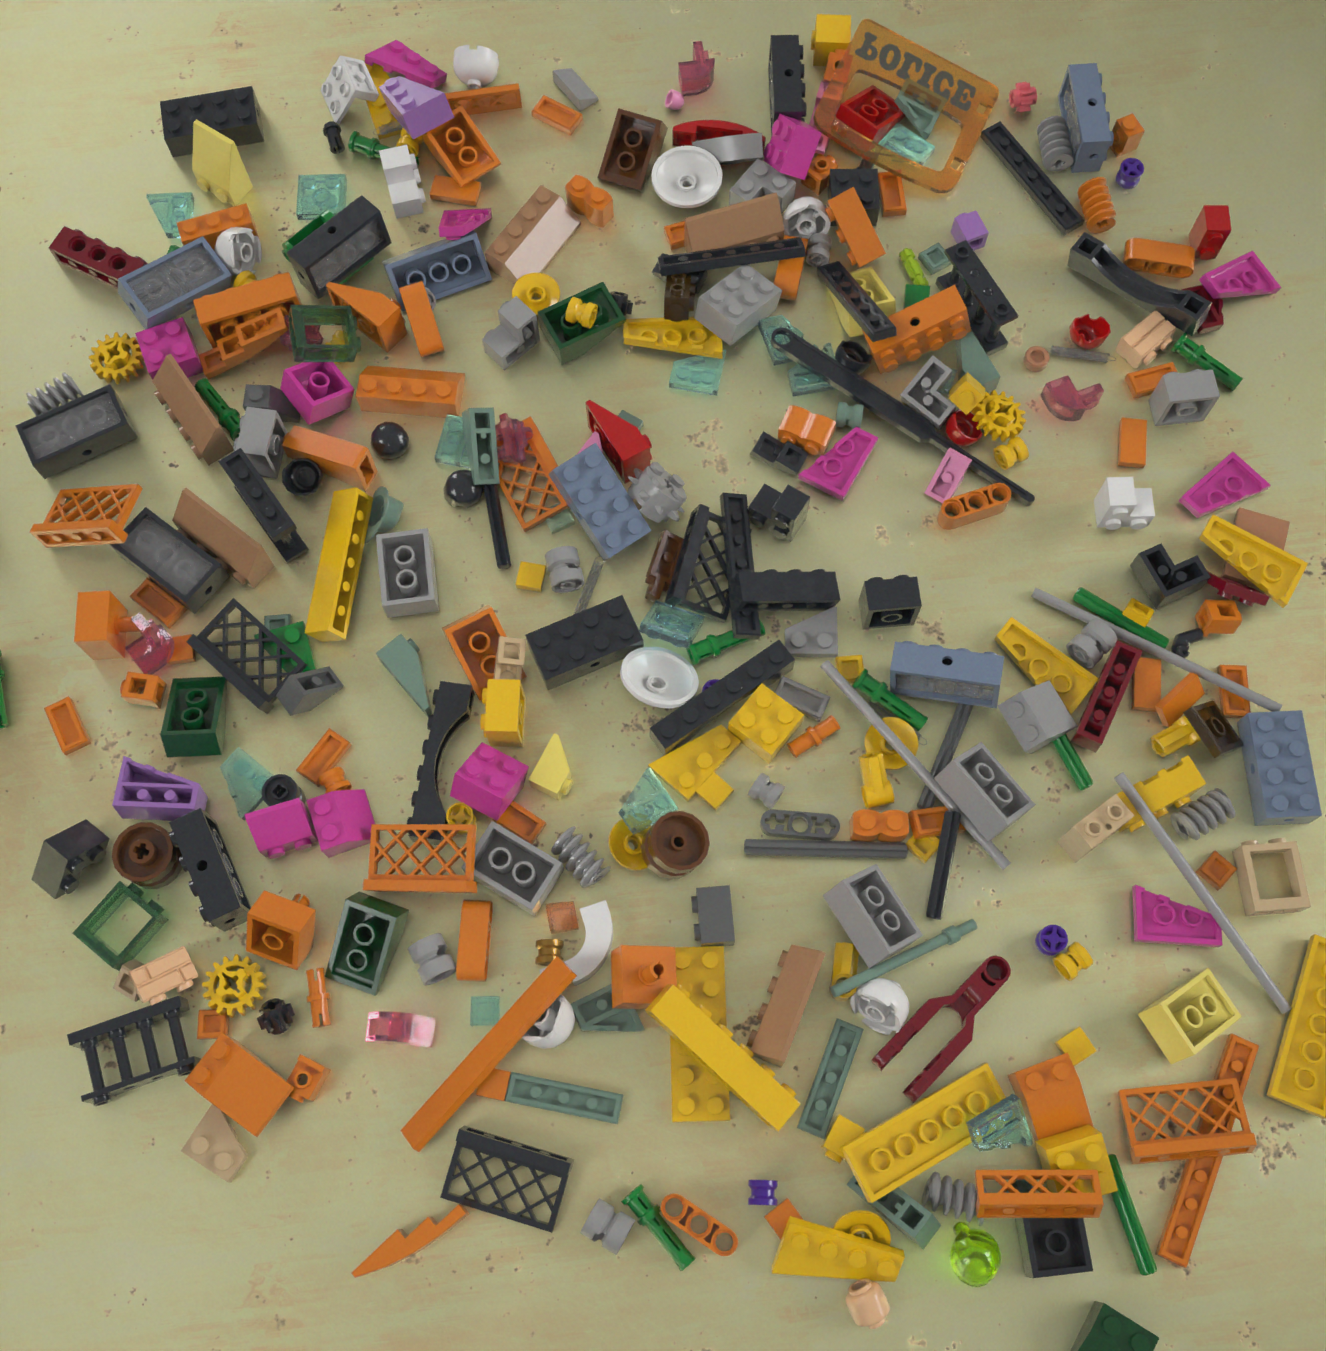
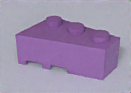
M401 76L390 78L383 85L379 86L389 111L412 139L454 118L444 92Z
M124 756L112 806L122 819L173 821L199 808L205 811L208 796L199 783L172 773H164L156 770L153 766L137 763L131 758Z

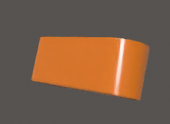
M789 235L784 236V239L798 238ZM801 238L805 247L806 256L809 239ZM805 257L779 260L774 284L782 290L780 298L796 301Z
M1131 238L1125 242L1123 263L1132 271L1175 278H1188L1193 274L1195 249L1191 246L1143 238Z
M423 281L400 287L399 291L420 356L425 357L444 351Z
M995 483L949 498L941 505L937 517L938 524L943 529L951 530L998 515L1006 509L1011 498V489L1004 483ZM993 496L1001 498L1002 501L995 500ZM969 504H975L979 509H974ZM945 512H952L955 514V516L951 517L947 515Z
M463 900L456 966V979L458 981L486 982L493 913L492 901Z
M669 1194L662 1200L661 1212L668 1221L720 1256H729L734 1253L738 1246V1239L730 1228L679 1194ZM672 1198L680 1200L683 1205L681 1214L676 1217L668 1215L665 1210L667 1201ZM697 1215H701L707 1220V1229L701 1234L694 1233L690 1227L692 1218ZM720 1233H728L732 1238V1246L726 1251H721L716 1246V1238Z

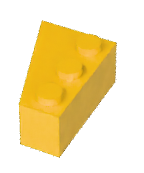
M1189 755L1180 759L1181 761L1168 769L1163 768L1156 775L1133 785L1156 819L1169 813L1167 809L1174 805L1179 809L1192 802L1190 797L1206 785L1205 780ZM1123 791L1117 793L1116 795L1134 815L1118 831L1121 833L1129 829L1130 832H1134L1145 826L1143 818Z

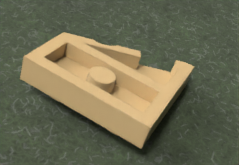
M213 1104L181 1150V1152L227 1182H232L248 1157L242 1144L238 1142L232 1125L228 1123L224 1113Z

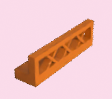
M518 83L445 93L451 110L462 105L468 115L522 108Z
M975 1170L977 1189L975 1207L977 1218H1099L1104 1205L1098 1170ZM1078 1179H1091L1093 1193H1082L1073 1185ZM983 1180H995L1002 1188L998 1193H984ZM1016 1180H1026L1033 1188L1029 1193H1020L1012 1185ZM1047 1180H1056L1064 1188L1059 1193H1051L1043 1184Z

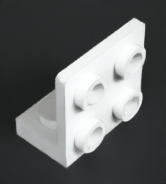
M341 55L321 87L322 95L332 118L338 124L341 123L355 98L375 102L379 96L365 62Z

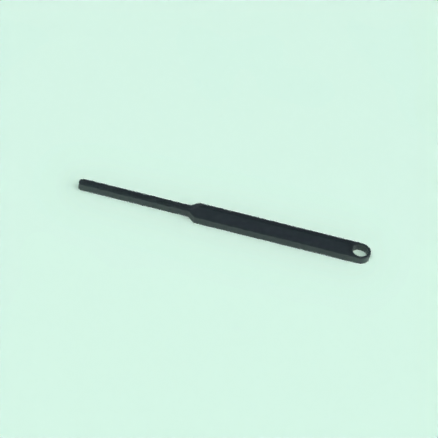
M782 327L773 331L770 340L773 348L857 403L864 405L865 408L917 442H929L945 453L949 448H952L972 459L968 467L969 469L993 484H1006L1011 489V496L1023 504L1030 506L1035 500L1033 494L937 433L931 421L848 369L800 336ZM783 334L789 338L790 342L779 344L774 337Z

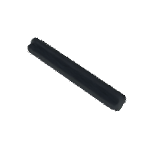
M497 484L483 485L497 567L499 569H507L511 567L498 487Z
M947 810L944 814L926 912L928 918L937 920L943 918L961 813L957 811Z

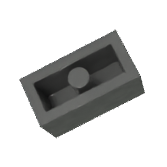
M730 885L696 888V896H691L692 913H698L699 924H693L695 941H700L701 947L733 946L735 935Z

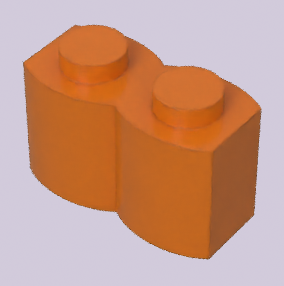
M575 175L565 185L567 205L573 212L585 215L590 223L603 228L614 217L613 199L604 189L594 187L587 178L580 175Z
M789 405L778 429V439L784 444L789 441L796 446L802 447L811 455H824L835 432L836 422L826 416L813 414L804 408Z
M869 809L858 810L852 814L849 821L850 840L874 842L878 840L880 842H902L909 833L908 814L900 810H888L882 813Z

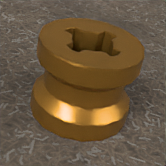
M557 939L537 940L538 956L535 958V964L548 966L556 956L563 960L561 949L564 946V941Z

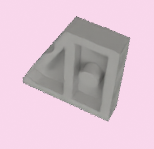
M837 607L827 609L785 629V647L793 657L836 658L838 656Z

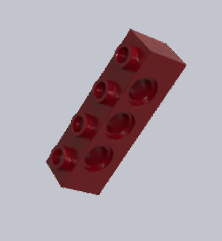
M66 226L62 228L48 247L57 262L118 289L119 278L147 265V262L139 256H130L119 247H110L99 238L92 239L79 229L72 230Z
M1117 640L1110 651L1078 727L1071 739L1072 743L1095 753L1097 752L1109 730L1143 652L1142 650Z

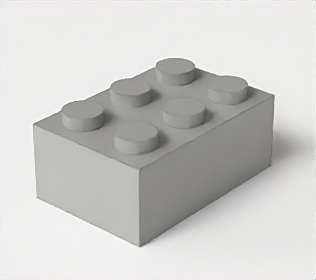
M741 265L699 297L694 318L731 346L776 311L782 290L750 265Z
M428 528L376 535L381 600L387 618L439 611L433 544Z
M982 742L953 759L934 778L943 791L950 796L960 811L967 816L988 842L1018 821L1036 805Z
M491 821L475 846L474 880L533 916H536L563 873V864ZM464 863L461 867L464 873L466 870V863Z
M877 864L842 880L823 895L868 968L900 952L923 936Z

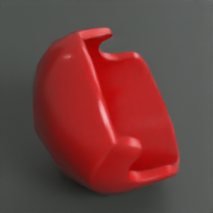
M1089 314L1075 318L1069 327L1072 342L1084 349L1098 348L1111 332L1110 325L1105 318L1101 316L1097 319H1091Z
M958 409L948 417L946 433L954 444L961 447L970 446L982 437L981 429L977 430L976 428L979 423L972 421L973 413L969 412L966 415Z

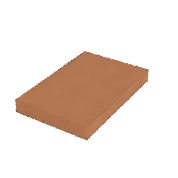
M1239 507L1236 511L1233 525L1284 550L1290 522ZM1225 561L1222 578L1226 577L1238 583L1258 588Z

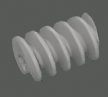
M1061 116L1048 117L1037 127L1043 166L1049 171L1065 170L1074 162L1071 156L1072 150L1067 133L1068 129L1067 125H1065L1066 120Z
M64 372L62 373L63 382L56 377L53 378L54 387L47 382L44 383L45 392L38 387L35 388L36 397L29 392L26 393L27 403L36 416L59 407V404L68 403V399H77V394L84 396L72 377Z
M1215 788L1207 792L1205 796H1200L1197 801H1192L1188 806L1182 807L1179 812L1171 814L1170 819L1180 837L1187 840L1188 836H1190L1193 840H1198L1200 838L1199 832L1203 835L1208 834L1209 828L1216 829L1218 827L1217 822L1224 824L1227 822L1226 816L1232 819L1236 816V813L1227 795L1221 789Z
M573 826L556 840L551 852L553 855H559L558 860L560 862H567L565 867L567 871L575 870L573 878L576 880L581 879V887L586 888L601 880L610 871L611 866L604 869L601 868L604 858L594 860L597 854L596 849L588 853L586 850L590 843L580 844L579 842L583 835L573 836L572 834L576 829Z
M938 1172L932 1173L924 1188L922 1206L925 1207L927 1202L930 1201L932 1211L935 1212L939 1205H943V1215L946 1216L950 1209L953 1208L955 1219H959L962 1212H965L966 1222L970 1223L974 1215L977 1216L975 1207L977 1190L975 1191L974 1184L969 1182L964 1187L961 1179L955 1180L952 1184L950 1176L946 1175L941 1180ZM977 1218L978 1226L983 1225L985 1218Z

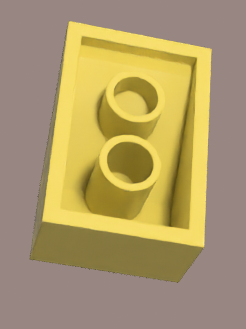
M196 119L193 122L192 171L197 179L196 183L203 191H210L215 194L220 201L236 206L253 186L235 142Z
M872 267L849 272L887 317L896 313V300ZM830 291L840 322L848 336L859 337L864 335L862 328Z
M1209 968L1196 974L1138 1013L1170 1064L1195 1055L1242 1017Z

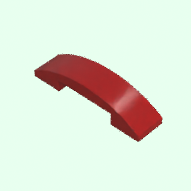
M696 120L673 126L672 146H692V142L759 132L728 121ZM762 135L763 156H764V149H765L766 137Z

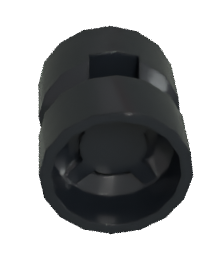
M285 774L271 776L262 786V798L269 807L296 798H300L305 804L306 797L303 790L291 777Z

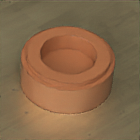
M1033 346L1026 351L1023 363L1028 370L1040 372L1047 367L1050 356L1043 347Z

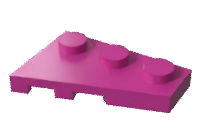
M394 40L365 55L364 62L372 66L376 63L383 66V71L390 74L393 72L405 75L406 79L430 88H435L445 83L447 79V73L398 40Z
M491 208L444 210L439 224V237H446V240L460 239V236H465L491 219Z
M1253 251L1205 273L1199 279L1213 299L1276 294L1281 289V286Z
M855 427L824 456L821 455L816 459L812 466L807 470L804 469L799 474L798 479L843 501L875 447L878 437Z
M1232 451L1179 499V502L1196 518H1199L1268 490L1271 485Z
M1134 885L1132 887L1134 942L1221 947L1223 945L1222 929L1210 913L1190 905H1182L1164 895L1151 893L1141 886Z

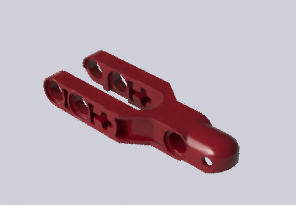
M990 956L952 995L929 999L871 1060L882 1071L941 1008L952 1009L958 1014L961 1021V1029L902 1092L912 1103L932 1085L972 1041L975 1015L1011 975L1008 962L1000 956Z

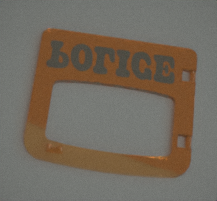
M864 19L860 22L815 110L813 119L818 131L865 160L939 194L952 191L958 183L999 96V89L987 80L875 21ZM862 73L901 90L938 110L960 125L961 132L943 170L936 171L911 161L868 139L836 118V110L855 74ZM979 104L986 107L983 115L976 111ZM953 159L960 163L957 170L950 167Z

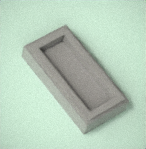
M784 676L781 677L774 692L804 714V716L820 722L830 700V696Z

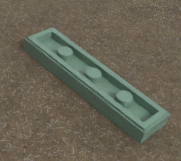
M836 1019L798 1122V1129L825 1139L861 1039L863 1028L841 1019Z
M511 1072L505 1101L618 1124L624 1095Z

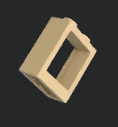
M1115 794L1075 824L1057 842L1076 863L1118 831L1134 815Z
M1275 838L1268 840V843L1259 844L1258 840H1249L1242 842L1240 847L1232 851L1235 867L1237 868L1236 872L1245 916L1294 913L1311 907L1297 841L1286 842L1285 838ZM1283 852L1293 897L1260 900L1251 855Z

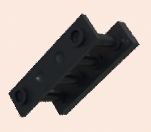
M966 240L945 249L944 253L953 265L951 272L938 277L935 284L940 291L953 285L956 286L967 308L971 330L987 356L1006 348L1008 341L1000 331L1002 325L1017 319L1019 315Z
M241 448L218 461L235 485V490L287 563L309 550L297 533L296 525Z
M176 996L67 1034L69 1046L81 1048V1051L85 1052L93 1092L81 1096L82 1102L92 1103L93 1106L104 1105L111 1102L112 1096L178 1074L179 1077L189 1075L201 1058L195 1056L189 1058L180 1022L181 1013L190 1010L188 1000L181 996ZM164 1019L169 1024L178 1062L161 1068L152 1027H154V1022ZM134 1029L141 1033L150 1071L133 1077L124 1039L127 1036L126 1032ZM109 1038V1041L113 1042L122 1082L105 1087L96 1047L99 1046L98 1042Z

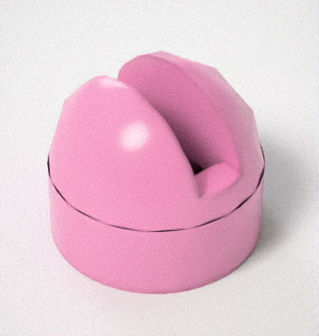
M671 89L666 96L665 107L671 110H679L684 105V97L680 92Z

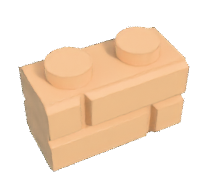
M1154 311L1120 339L1116 352L1122 358H1126L1133 368H1138L1143 363L1148 365L1156 357V352L1159 349L1165 351L1173 343L1174 339H1172V336L1176 331V327L1168 320L1166 321L1165 317L1158 311Z
M185 946L128 972L142 1003L149 1001L150 1005L166 999L165 993L174 988L180 992L194 985L192 979L198 977Z

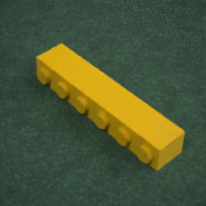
M357 487L333 492L305 628V634L321 642L346 640L373 503V497Z
M667 984L646 1008L645 1012L770 1129L779 1131L800 1106V1103L794 1098L796 1096L795 1091L785 1083L780 1085L773 1078L775 1073L764 1063L759 1065L752 1059L754 1053L742 1043L738 1046L731 1039L733 1036L732 1032L722 1024L717 1026L710 1019L712 1014L701 1004L696 1006L689 1000L691 994L680 984L677 986Z

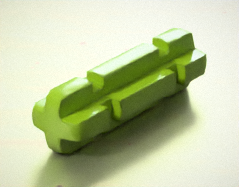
M903 249L899 253V257L902 263L905 262L903 265L910 280L913 281L912 284L929 286L912 249Z

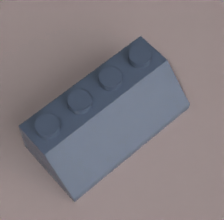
M473 230L465 236H460L458 240L443 239L382 261L402 312L406 310L399 291L400 287L423 281L424 286L429 288L437 300L492 280L477 233Z

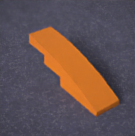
M280 307L235 326L236 333L217 340L218 347L199 354L204 375L211 379L234 368L268 347L288 330L282 309Z
M458 1204L439 1223L433 1217H427L409 1235L403 1229H397L351 1274L355 1278L392 1266L418 1253L448 1233L470 1213L462 1204Z

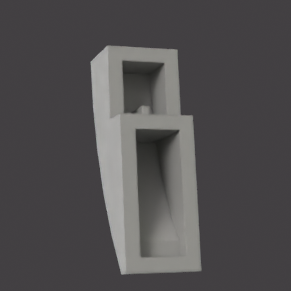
M762 133L725 136L692 142V146L705 149L715 156L720 165L756 161L757 158L763 160Z

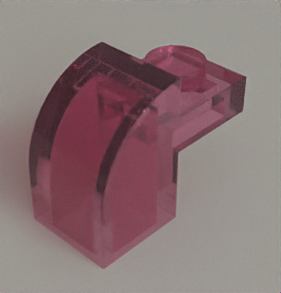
M702 41L693 42V61L678 62V80L683 97L704 93L713 84L715 58L709 59L708 50L703 49Z
M1067 375L1046 383L1040 396L1050 413L1058 419L1078 421L1083 416L1085 410L1092 409L1099 404L1104 390L1101 384L1098 383L1077 391Z
M138 613L131 620L142 636L126 646L125 650L143 674L152 675L164 667L171 659L174 652V641L161 624L157 626L151 618L146 621L141 613Z
M370 1012L365 1042L432 1047L436 1018L403 1012Z

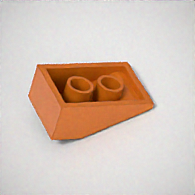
M461 105L452 110L453 119L424 133L423 141L437 162L463 188L501 165V162Z
M333 282L326 284L336 313L387 353L408 334L404 324L406 321L401 314L402 308L395 299H389L382 293Z
M486 605L442 627L479 701L482 700L483 688H487L488 679L494 678L499 637H507L490 605ZM522 668L521 680L527 677L526 674H525V672H524V670H523V668Z
M223 1032L185 1079V1082L201 1096L256 1137L259 1136L295 1088L244 1045Z
M1068 1052L1007 1075L1035 1141L1090 1124L1093 1126L1080 1079Z

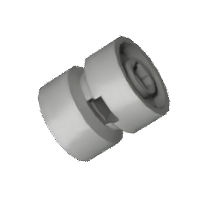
M561 546L551 549L545 554L547 568L551 572L549 577L552 591L568 593L583 587L585 582L582 569L579 567L580 560L577 548Z
M1092 619L1081 630V634H1077L1066 645V648L1074 661L1084 668L1091 669L1102 659L1103 654H1107L1113 648L1118 639L1115 632L1106 623L1098 619Z
M441 933L424 937L408 948L414 964L420 965L417 971L424 986L437 983L456 972V965L452 956L445 953L447 945Z
M599 1198L580 1233L594 1242L600 1239L602 1247L617 1255L635 1219L622 1211L617 1214L614 1213V1207Z

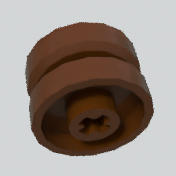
M684 811L669 812L661 816L643 836L641 844L642 858L648 869L657 876L669 880L680 879L692 872L707 856L710 845L708 831L703 823L693 814Z
M140 822L129 826L119 834L113 845L112 860L115 869L125 879L145 889H159L169 885L178 877L182 870L179 857L182 854L179 847L176 848L173 845L169 836L170 832L157 824Z

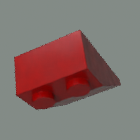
M872 85L840 104L830 129L836 132L838 137L852 143L858 151L866 153L875 149L900 123L905 114L892 97Z
M591 400L586 401L589 429L592 433L594 431L599 433L601 447L624 484L630 482L629 476L636 478L635 468L644 471L647 466L651 465L652 455L650 448H652V444L646 434L642 435L636 426Z

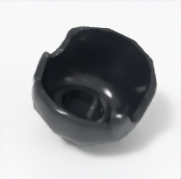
M843 340L836 349L835 360L859 375L871 365L872 355L868 354L859 343Z
M395 422L381 423L377 425L371 434V448L380 458L393 460L401 457L408 449V434L402 426Z
M308 458L294 459L282 471L283 485L287 491L296 496H310L323 483L322 470L317 463Z
M458 470L447 478L443 491L445 500L452 507L464 506L469 508L480 500L484 489L483 485L473 484L471 471Z

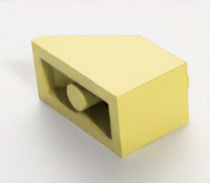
M554 733L528 780L531 787L560 800L562 794H568L573 780H571L570 769L559 735Z

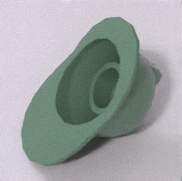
M379 487L373 495L365 543H368L377 532H387L393 529L400 519L404 505L400 500L389 496L386 487Z

